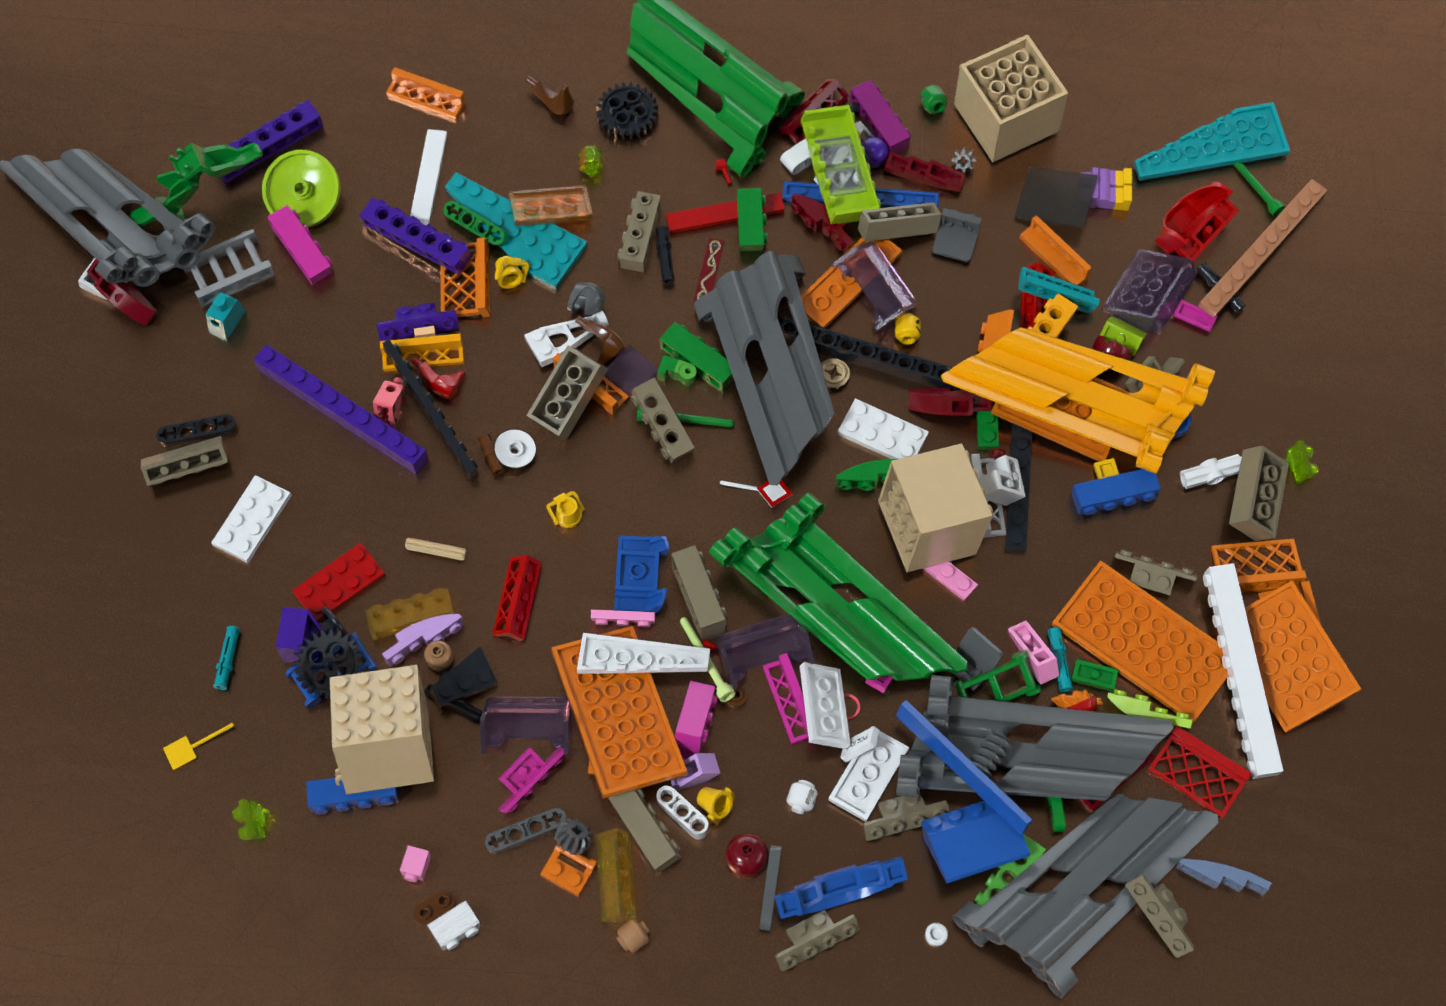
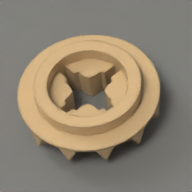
M834 358L822 362L821 367L827 387L829 389L831 387L838 389L842 385L845 386L850 376L847 364L842 360ZM836 368V375L838 376H835L832 380L829 373H832Z

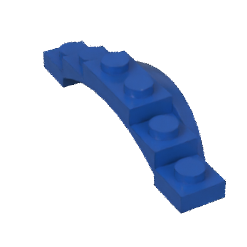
M900 856L881 863L877 860L861 866L853 864L813 877L814 880L794 886V890L775 895L774 898L779 916L783 919L793 915L800 916L858 900L892 887L895 883L908 880L903 858Z

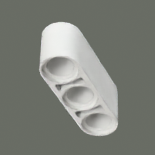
M806 138L787 150L780 158V161L793 175L798 174L812 164ZM834 147L821 149L822 156L824 157L830 153Z
M662 786L657 792L658 806L691 837L698 840L705 838L709 830L707 819L674 788ZM669 794L673 798L669 802H664L661 800V797ZM680 809H686L689 812L683 817L677 814ZM697 823L704 825V829L701 831H695L692 827Z

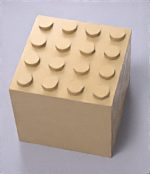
M1029 35L1019 37L1006 45L959 65L960 70L954 105L992 162L1059 132L1068 92Z
M962 443L893 460L890 463L878 502L906 572L976 555L993 517V509L985 499V490L978 482L977 471L975 468H972L969 452L965 451Z
M412 665L330 677L332 748L338 768L335 770V783L340 786V780H342L346 794L434 782L429 710L418 666Z

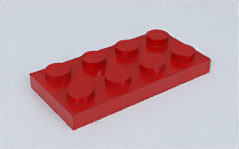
M360 542L294 588L292 592L302 606L308 609L319 623L325 619L321 611L323 606L328 607L334 613L386 575Z

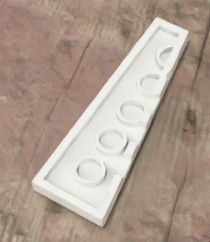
M583 633L577 674L707 672L710 649Z

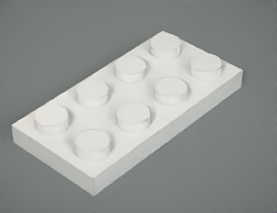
M856 398L837 432V435L890 459H901L919 454L929 434V431Z
M255 475L211 542L212 545L249 563L292 496L291 493Z
M803 662L800 665L809 743L847 749L851 744L840 669Z
M879 731L876 747L850 761L829 796L828 801L867 822L898 769L900 756L906 755L909 747Z

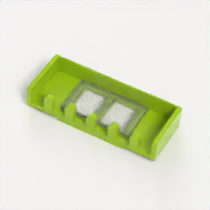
M845 105L805 111L801 118V124L830 223L842 224L860 221L862 210L881 208L880 199L877 198L875 193V182L871 180L870 166L865 160V149L860 143V132L856 129L855 116L851 112L850 106Z

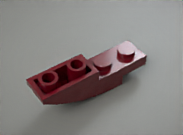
M799 194L792 195L791 208L803 218L807 227L812 228L815 232L822 228L823 233L827 237L830 236L835 246L840 251L843 250L844 253L853 246L854 241L846 233L847 223L831 224L824 204Z
M95 258L87 270V273L96 282L94 287L126 315L147 326L157 310L133 284H126L125 282L108 283L95 271V267L99 263Z
M949 387L909 390V410L950 416L973 415L975 411H992L991 400L966 390L950 391Z

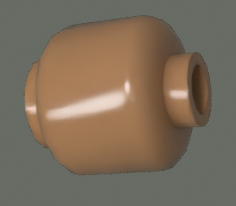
M436 640L426 646L424 657L427 665L432 670L443 671L452 664L453 653L446 642Z
M631 919L618 929V937L616 939L626 952L628 950L636 952L649 942L647 933L650 930L643 920L639 923L637 920Z

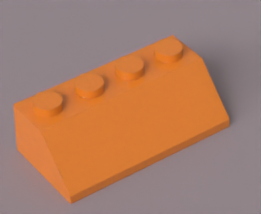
M1010 309L988 315L987 322L982 323L980 334L984 335V339L979 340L977 352L984 351L1011 332L1014 310Z

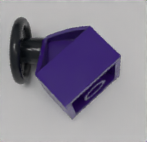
M326 606L321 608L326 621L320 625L308 609L283 607L276 649L283 662H293L299 659L294 653H301L298 644L305 646L306 643L303 638L311 640V632L318 636L319 629H322L325 634L328 628L332 629L333 634L336 629L341 631V635L344 632L347 633V631L333 612ZM315 651L312 654V660L316 658L319 651Z

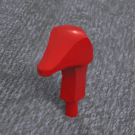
M417 357L411 360V363L417 368V374L432 392L450 400L456 395L458 386L466 374L463 370L451 375L440 376L433 372L427 362L423 363Z

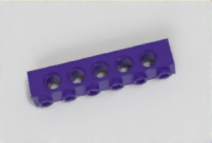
M307 100L299 103L288 112L282 113L276 119L266 122L257 130L249 132L243 138L230 143L229 146L237 149L251 143H256L260 146L263 156L236 171L220 177V179L225 184L323 127L320 114L311 102Z
M372 197L359 215L363 224L458 275H460L472 257L468 245L464 242L454 241L447 233L441 234L437 232L430 224H422L418 218L405 215L401 209L390 207L382 199L378 201Z

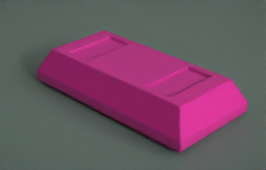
M1182 299L1173 314L1174 317L1210 332L1218 316L1216 315L1213 318L1200 307Z

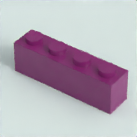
M868 80L852 88L850 91V101L858 104L860 108L859 114L875 137L885 141L889 153L890 151L898 153L908 148L911 134L901 124L898 114H894L887 99L884 100L879 87L874 85L871 80Z

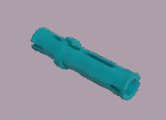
M227 626L220 660L216 664L217 673L213 687L219 690L227 689L229 675L233 671L232 662L240 629L235 626Z
M1051 628L1047 630L1050 640V651L1057 659L1059 691L1068 692L1073 690L1066 658L1067 648L1063 643L1061 628Z

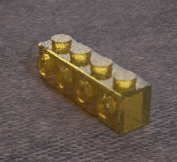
M437 588L432 590L431 593H419L405 600H393L390 604L373 605L370 609L365 610L371 636L373 640L395 635L403 629L425 619L454 614L448 589Z
M612 828L596 834L602 922L621 923L636 918L630 831Z

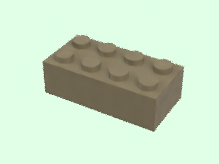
M568 345L526 416L556 435L567 439L608 371V368Z
M1263 445L1244 449L1242 452L1229 521L1231 526L1255 541L1276 538L1289 466L1288 462Z
M694 545L671 553L673 572L701 642L724 635L725 626H728L726 620L728 618L724 606L720 607V596L717 589L712 586L711 582L713 580L709 569L705 570V559L702 551L698 552Z

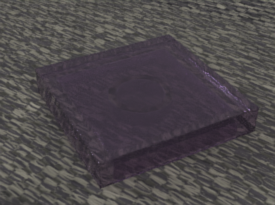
M629 345L607 367L608 371L605 377L631 397L633 388L654 378L659 368Z

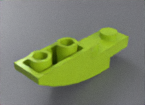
M1114 689V693H1108L1107 697L1127 715L1171 720L1172 725L1190 729L1193 726L1194 719H1189V714L1177 712L1175 716L1167 714V709L1155 707V711L1151 710L1153 702L1148 701V696L1136 694L1135 698L1126 696V691Z

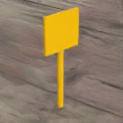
M234 723L221 728L192 745L187 736H184L164 747L163 750L172 769L176 770L196 759L194 748L234 727Z

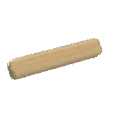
M410 537L405 542L407 550L457 560H464L466 557L465 548Z

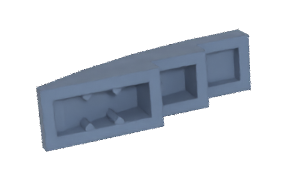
M1181 858L1176 866L1177 869L1215 889L1220 883H1223L1238 892L1244 886H1247L1264 895L1272 883L1250 872L1205 860Z

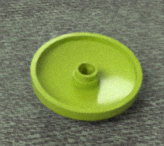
M309 150L290 151L278 157L267 169L262 183L263 201L270 214L288 205L291 210H296L302 226L313 227L326 220L336 208L340 198V180L333 165L320 154Z

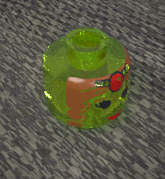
M592 145L581 149L578 153L579 170L589 176L599 173L603 168L602 151Z

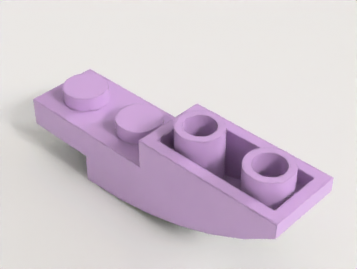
M460 614L436 616L403 629L395 634L398 643L382 653L384 660L391 667L393 664L401 663L410 652L419 650L424 642L428 645L436 640L444 641V638L449 634H455L462 628V625H464Z

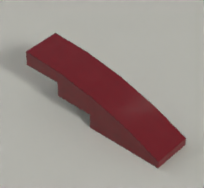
M890 151L883 168L886 172L920 184L956 192L961 191L966 174L932 159L928 163L912 155L906 158Z

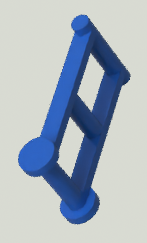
M350 634L349 637L355 640L353 645L360 647L358 653L363 655L362 659L365 662L362 666H358L357 669L361 672L368 668L370 671L375 670L377 665L357 634ZM337 646L332 650L333 655H337L339 653L340 646ZM294 665L285 674L287 678L294 679L307 699L304 703L306 708H313L321 702V696L320 698L315 696V692L310 694L307 692L308 688L303 689L301 687L304 681L298 682L296 680L300 674L293 672L294 669L298 668L297 665ZM337 669V676L342 675L339 669Z

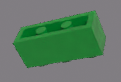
M761 188L737 189L739 251H763L764 244H767V232H763V225H766V213H762V207H765V195H761Z

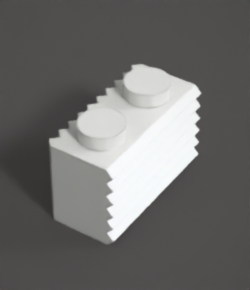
M465 900L428 924V927L442 950L448 949L450 951L460 944L459 941L466 936L471 938L476 935L481 925Z

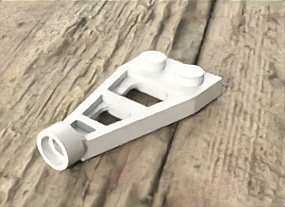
M603 311L584 318L587 321L592 320L608 326V320ZM575 320L541 327L524 336L541 367L553 363V357L557 353L562 355L568 345L576 348L594 334L585 331L580 336L573 337L570 330L581 326ZM555 334H566L568 341L560 347H554L549 339L550 336Z

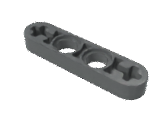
M554 808L490 833L485 839V846L490 853L499 854L557 831L559 824L567 819L566 814L562 809ZM557 814L558 817L562 816V818H560V823L556 824L555 821L549 822L554 819L553 815ZM546 817L547 821L549 822V828H546V823L544 821V818ZM533 822H540L543 827L539 832H532L530 830L531 824ZM520 830L522 832L521 838L516 841L510 839L511 831ZM506 834L509 844L501 841L498 843L499 847L494 848L493 845L489 846L492 844V839L496 838L497 841L503 840L502 835Z
M771 845L760 930H771L782 846Z

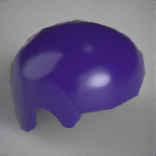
M871 136L863 140L861 146L865 149L866 162L870 168H879L887 159L889 153L887 144L878 137Z

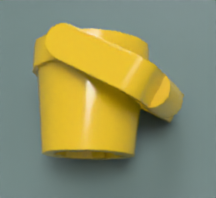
M503 256L495 263V280H498L499 286L502 288H514L526 281L529 263L521 260V258ZM523 265L522 271L518 268V266Z
M574 491L566 494L563 492L546 505V509L554 524L564 528H573L580 524L582 512L585 510L577 493ZM557 505L554 515L550 507Z
M704 787L697 796V804L709 813L707 816L709 821L718 825L721 819L730 812L735 795L727 787L724 790Z

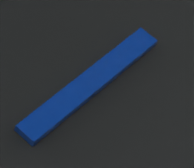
M784 181L782 201L792 202V195L799 194L825 205L818 184ZM844 186L843 188H850L855 186ZM876 188L875 190L877 198L880 199L881 208L932 202L935 203L937 208L939 207V193Z
M904 701L900 705L896 717L1020 835L1024 834L1032 819L908 701Z

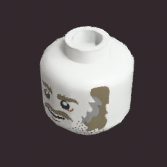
M799 780L791 785L786 801L792 807L791 810L793 812L803 814L804 811L808 812L814 808L818 792L815 789V785L811 782Z

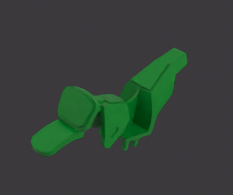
M190 143L184 150L178 148L176 149V152L179 154L177 157L169 156L176 170L157 176V182L169 189V196L154 197V199L183 220L184 214L181 207L199 189L200 176L203 173L216 178L223 177L262 157L263 152L256 143L248 144L239 149L225 144L202 148L193 143ZM143 206L134 210L130 215L131 219L139 227L156 220Z

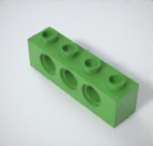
M1023 834L1030 851V856L1023 858L1025 864L1018 865L1013 861L998 866L1000 868L996 875L992 873L986 882L988 886L984 893L980 891L973 902L980 907L991 899L990 894L992 892L998 893L1009 884L1003 880V875L1009 874L1014 880L1039 859L1046 849Z

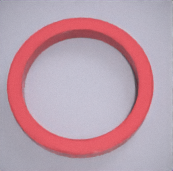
M844 694V697L852 698L857 703L856 713L847 717V720H851L859 714L860 702L854 695Z

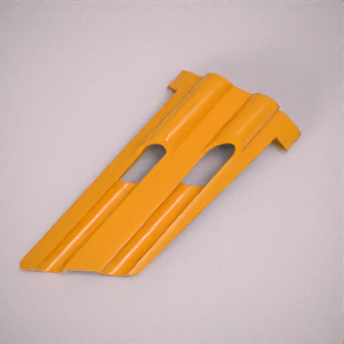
M1020 327L1005 335L979 354L967 358L943 373L941 378L945 383L1137 457L1136 467L1156 474L1162 462V455L1181 423L1195 405L1202 406L1205 402L1208 387L1213 380L1215 370L1194 363L1188 377L1183 378ZM1112 369L1140 380L1143 383V388L1138 392L1126 394L1091 380L1102 372ZM1065 397L1091 407L1092 413L1089 418L1083 420L1052 408L1049 405Z

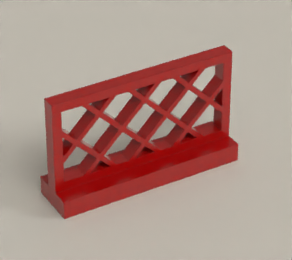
M1177 725L1148 769L1149 772L1211 812L1218 814L1222 819L1252 774ZM1172 741L1180 745L1182 754L1170 756L1168 746ZM1166 751L1167 757L1161 758ZM1195 755L1199 757L1201 766L1188 768L1186 756ZM1183 757L1185 769L1173 771L1171 759ZM1168 760L1170 772L1161 773L1155 769V766L1159 761ZM1205 768H1216L1219 778L1207 780ZM1202 769L1204 781L1192 783L1189 771ZM1186 772L1189 784L1179 785L1176 783L1174 774ZM1233 779L1239 783V786L1235 791L1226 792L1223 780ZM1220 781L1223 793L1211 795L1208 783ZM1205 784L1208 796L1199 798L1195 795L1193 786ZM1227 795H1232V797L1228 801ZM1224 796L1226 806L1222 812L1213 806L1212 798Z

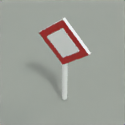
M782 480L778 486L770 485L769 481L759 487L720 481L721 485L758 491L771 508L793 495Z

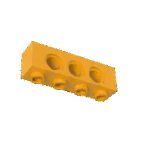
M1057 294L1054 299L1049 298L1044 306L1045 312H1039L1034 320L1036 324L1033 328L1029 326L1028 330L1058 338L1073 317L1078 306L1062 295Z

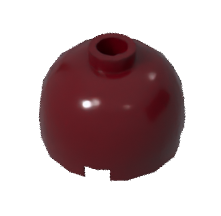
M1097 335L1091 349L1130 361L1134 353L1130 352L1128 348L1114 340L1106 342L1104 341L1106 337Z
M741 833L735 836L728 843L725 850L727 866L734 875L741 878H753L765 870L769 861L768 848L765 842L759 836L752 833Z

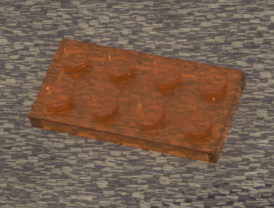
M586 185L509 191L508 194L515 226L591 220L593 218Z

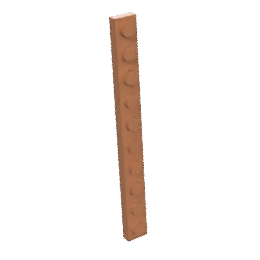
M1311 179L1202 299L1198 307L1214 318L1326 194L1327 189Z

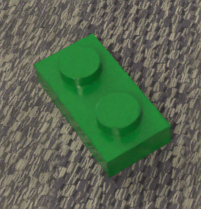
M977 411L978 450L999 448L998 416L991 414V411Z
M1076 659L1071 681L1113 692L1118 669Z

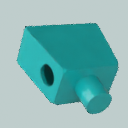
M222 292L213 299V303L206 313L209 333L227 341L245 314L246 309L237 299Z

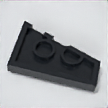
M478 647L432 685L430 691L438 708L496 687L498 682L481 647Z

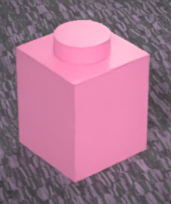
M412 846L407 847L400 868V872L405 880L414 883L417 880L424 881L432 857L429 851Z

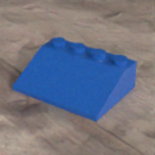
M985 801L921 821L924 840L946 883L1030 856V851L1023 835H1020Z

